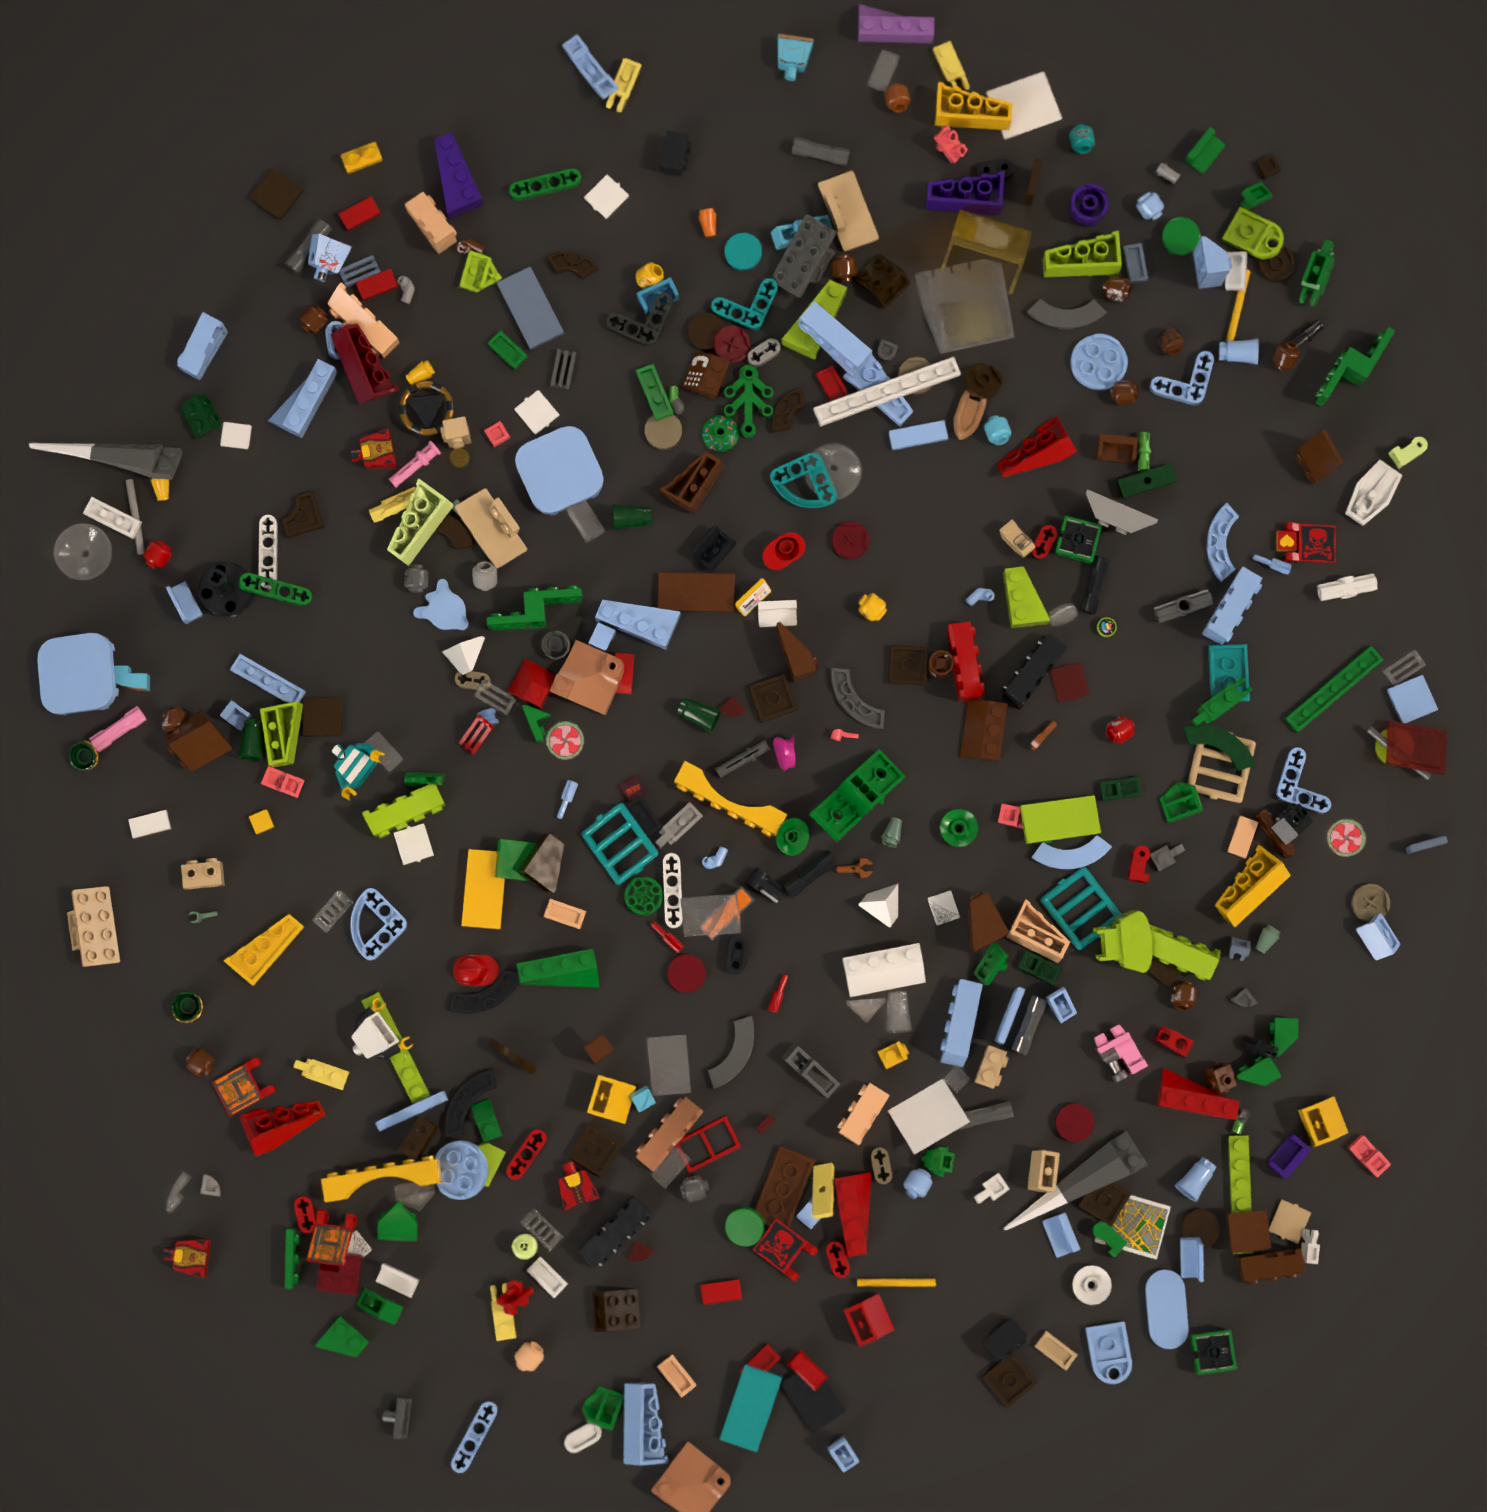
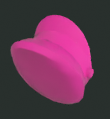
M794 735L787 740L776 737L773 740V747L779 767L783 771H786L788 768H794Z

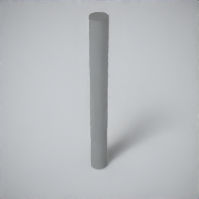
M133 479L126 480L131 517L140 521ZM141 525L135 535L138 555H142L145 551Z

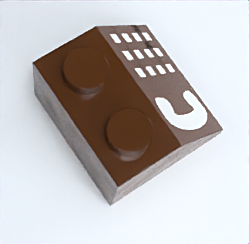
M695 352L681 388L717 401L730 368V361L713 354Z

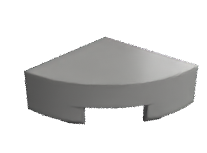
M204 1174L200 1194L221 1197L218 1182L213 1177Z

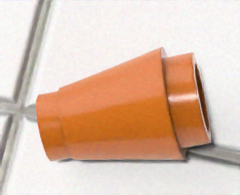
M714 209L700 210L698 218L705 237L716 236V213H714Z

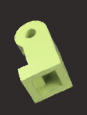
M1416 437L1407 447L1401 450L1397 446L1388 454L1398 469L1420 456L1427 449L1428 443L1423 437Z

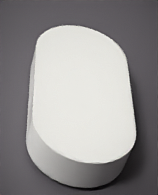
M587 1423L571 1432L565 1438L566 1449L576 1453L597 1442L602 1434L601 1428Z

